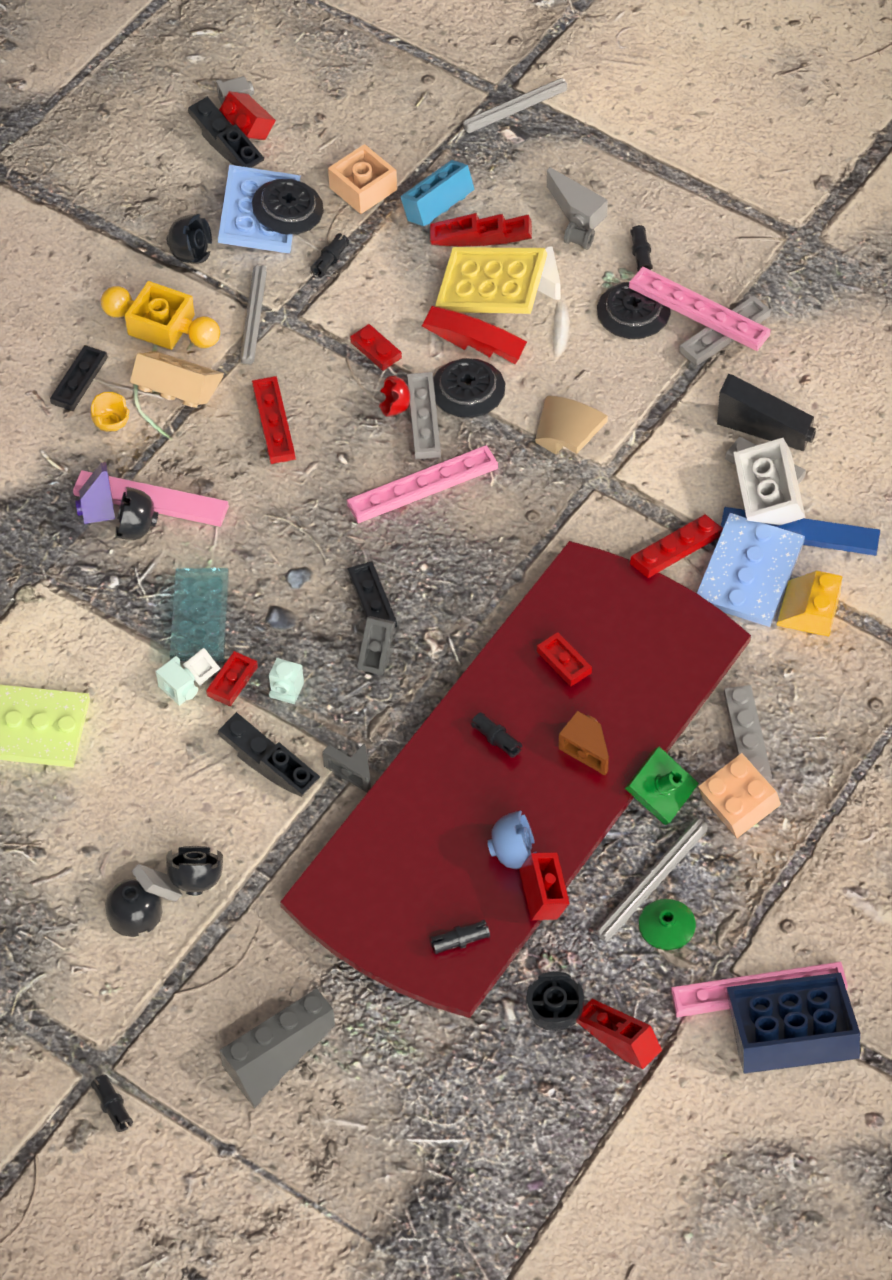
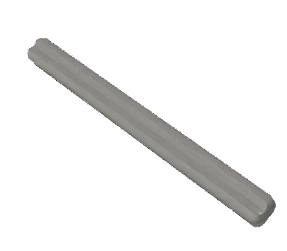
M700 818L695 819L597 928L596 935L600 939L607 942L614 936L707 832L708 825Z

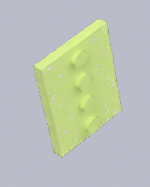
M0 685V760L74 767L89 706V693Z

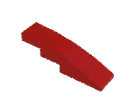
M477 213L430 224V242L432 245L455 247L488 246L532 239V220L529 214L505 220L503 214L479 219Z
M431 306L421 325L463 350L470 346L488 357L495 353L513 364L517 363L527 341L480 319Z

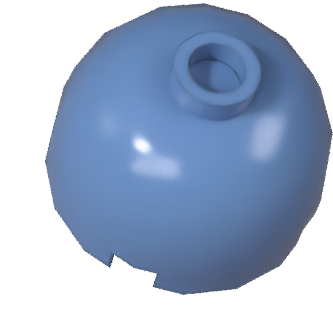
M521 810L501 817L492 829V839L488 840L490 854L492 856L497 855L500 863L512 869L521 868L531 854L532 843H535L528 820L525 815H521Z

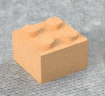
M365 144L328 168L330 189L360 214L397 190L396 169Z
M743 753L698 786L703 800L736 838L740 837L781 805L776 790Z

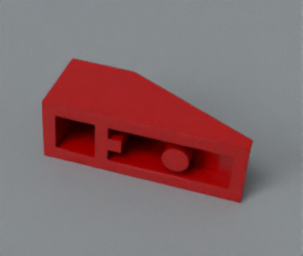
M593 998L583 1007L582 1015L576 1022L621 1059L641 1069H644L662 1051L651 1025Z

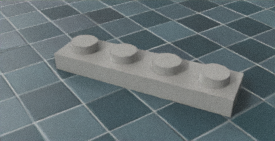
M753 295L732 311L759 324L770 317L771 309ZM706 327L682 343L679 352L695 366H698L734 340Z
M433 373L407 374L411 398L410 410L415 459L441 457Z
M747 685L724 688V698L737 756L743 753L768 782H771L772 774L752 687Z

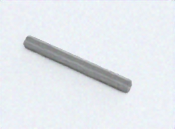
M563 78L552 81L463 121V128L467 133L481 129L567 90V83Z
M263 265L254 266L240 354L241 363L244 365H251L255 358L267 274L266 267Z

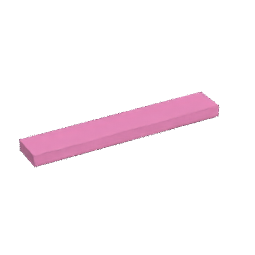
M642 267L629 282L630 289L755 351H758L770 336V329L645 267Z
M485 445L347 499V506L357 523H361L498 469V462L488 446Z
M81 470L73 488L74 496L80 497L79 490L93 474L92 472ZM109 476L113 504L120 505L123 493L126 492V487L136 488L144 491L151 497L154 503V511L158 512V514L221 527L229 507L228 501Z
M834 962L671 987V995L676 1017L730 1009L727 987L840 972L846 990L848 985L842 963Z

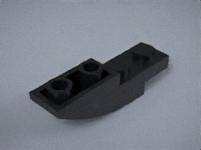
M208 96L188 107L189 115L202 129L201 135L231 164L252 168L264 161L263 155L236 124L232 126Z
M237 712L218 730L217 735L238 751L237 757L271 782L293 794L302 797L320 779L316 772L280 742L274 744Z

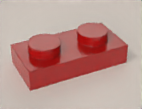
M370 324L350 336L351 344L382 371L402 359V352Z
M558 632L537 645V653L570 687L592 673V666Z
M234 651L206 690L207 696L231 707L258 668L257 661Z

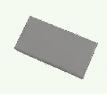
M138 864L132 870L134 876L146 892L175 902L182 896V893L173 885L167 874Z

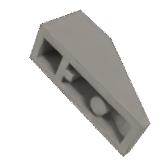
M550 167L547 169V188L569 222H574L576 226L587 230L590 228L595 229L607 217V199Z

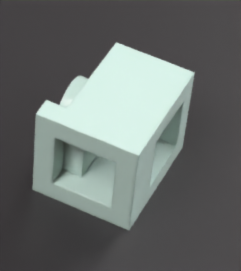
M177 656L156 671L158 687L179 706L197 694L198 688L194 685L195 678L189 669L181 667L180 659Z
M276 658L269 674L271 687L269 697L295 704L304 684L302 665Z

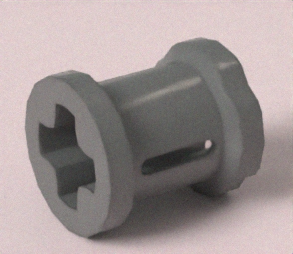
M570 222L565 231L564 243L569 244L572 242L588 250L594 240L595 230L591 228L587 230L576 226L574 222Z

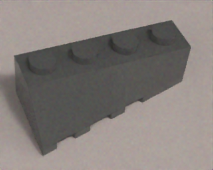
M316 988L220 1049L223 1068L254 1109L262 1102V1098L268 1091H272L280 1083L279 1080L289 1070H293L299 1064V1059L307 1051H311L335 1026L333 1008Z

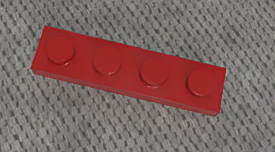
M277 376L252 380L270 464L296 460Z
M704 514L633 554L630 564L644 576L650 578L720 538L723 528Z

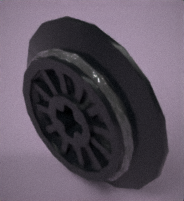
M276 179L264 183L256 190L252 199L253 214L259 223L269 230L281 234H300L310 231L320 223L324 213L323 202L318 193L307 184L293 179Z
M623 282L610 287L601 295L597 304V316L603 327L615 336L627 339H642L657 334L667 325L671 315L669 307L630 289L629 282Z
M462 358L451 361L438 369L433 377L436 405L444 412L456 417L473 418L485 415L498 407L505 396L506 383L501 372L492 364L480 359Z

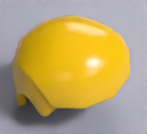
M102 392L93 399L90 413L96 427L106 432L117 431L125 427L129 419V409H127L123 396L115 392Z

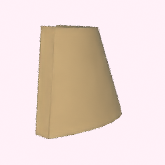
M547 396L539 422L536 443L554 454H557L563 447L577 454L607 423L608 415L572 399Z

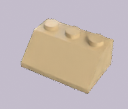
M153 351L137 353L130 383L138 385L137 389L152 393L154 390L160 392V397L169 400L178 398L183 400L184 405L197 408L200 404L208 403L221 382L224 373Z

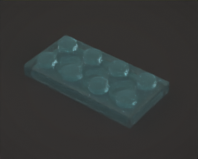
M176 568L170 660L177 656L180 661H188L201 649L205 648L214 661H224L229 568Z

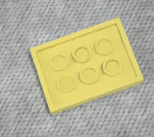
M452 247L435 307L461 313L531 314L547 257L545 248Z

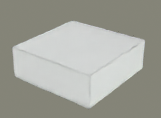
M205 648L201 649L183 664L185 668L191 671L199 686L221 670Z

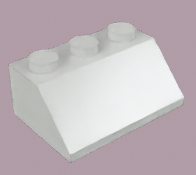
M784 438L734 452L748 521L783 525L805 518L792 453Z

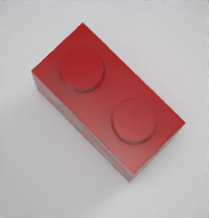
M229 91L219 109L232 125L236 124L247 138L266 140L276 121L249 94Z
M531 853L519 869L531 920H557L570 904L558 854Z

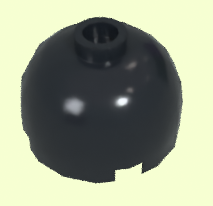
M199 214L178 218L171 225L166 240L170 251L176 259L185 263H203L210 256L211 251H206L208 244H212L211 229L208 221L205 218H200Z
M126 487L117 517L120 526H116L115 537L125 540H136L144 537L148 533L150 526L156 527L158 512L154 511V503L148 494L136 488Z
M206 846L179 847L178 853L172 855L171 850L167 854V874L173 885L186 891V894L192 896L201 895L203 891L211 889L219 881L223 870V854L218 850L217 855L210 853V847Z
M134 878L123 880L116 884L108 893L105 902L106 916L110 926L114 931L123 936L136 937L139 936V933L146 930L148 932L152 931L160 922L163 913L160 896L146 892L139 881Z
M552 971L538 976V980L529 985L526 1005L529 1016L536 1025L545 1030L557 1032L566 1030L576 1024L583 1012L585 996L582 986L579 982L577 984L576 981L571 979V975Z

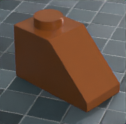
M577 711L559 733V749L606 775L608 772L609 756L601 724L592 716L584 715Z

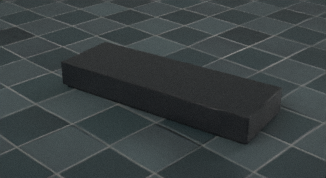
M84 345L50 397L51 404L74 411L107 360V352Z
M370 561L347 568L348 576L366 621L367 617L373 616L395 622L394 628H396V618L373 562Z

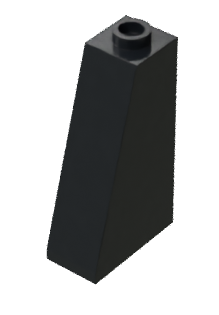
M732 374L727 375L719 392L717 425L769 441L784 438L788 447L801 451L805 450L808 442H813L817 430L813 427L814 416Z

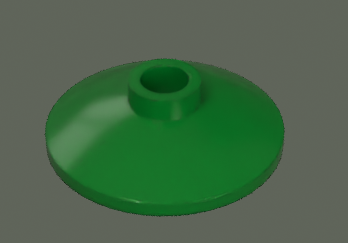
M660 899L650 903L643 909L639 917L641 936L648 944L661 950H675L685 946L692 939L696 929V921L692 911L682 902L673 899ZM663 918H670L672 921L666 922Z

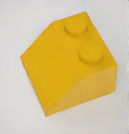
M816 570L789 580L777 626L829 637L840 597L843 576Z

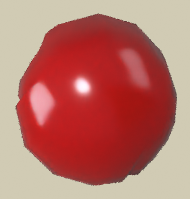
M397 376L387 377L384 380V387L380 389V392L384 393L386 398L379 404L383 415L390 417L406 411L410 405L411 398L409 387L403 379Z

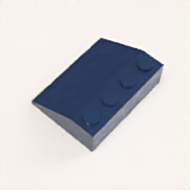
M841 972L727 987L737 1051L744 1074L860 1059V1030Z

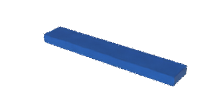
M724 507L721 527L724 528L730 513L747 518L745 510ZM805 518L783 525L768 524L805 536L803 545L877 556L880 529Z

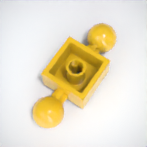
M148 281L135 301L132 300L128 290L121 286L109 287L101 296L103 311L114 318L125 316L127 333L135 338L170 350L174 348L183 333L188 334L191 342L199 348H210L219 340L220 327L214 319L202 316L192 321L195 313L191 295Z

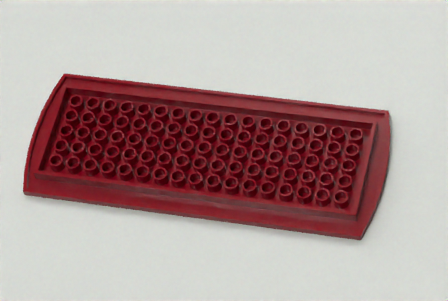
M569 541L280 901L281 908L307 934L328 951L367 977L429 1006L470 1018L543 921L531 920L519 869L506 867L500 863L497 855L492 856L490 854L488 840L492 839V829L495 823L501 817L521 810V815L526 816L535 843H532L531 853H557L567 888L634 797L625 789L627 784L655 748L660 747L668 753L750 643L751 635L726 613L673 579L659 572L647 578L634 568L627 558ZM557 632L592 666V673L572 687L537 653V645ZM577 711L584 715L592 716L601 724L609 756L608 772L606 775L559 749V733ZM482 712L495 724L504 726L509 735L522 743L519 754L511 758L497 745H491L487 742V737L471 726L473 718ZM481 920L486 921L487 925L485 927L488 926L489 938L468 943L462 949L456 947L436 955L434 954V948H432L430 943L431 936L452 931L453 927L458 925L464 927Z

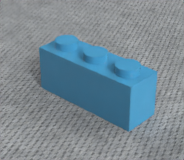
M451 160L400 197L407 220L425 226L430 224L440 214L448 211L458 201L465 199L475 188L468 165Z

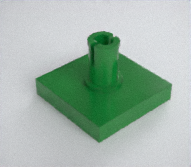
M657 747L651 752L625 789L659 821L667 825L673 820L699 783L663 749Z

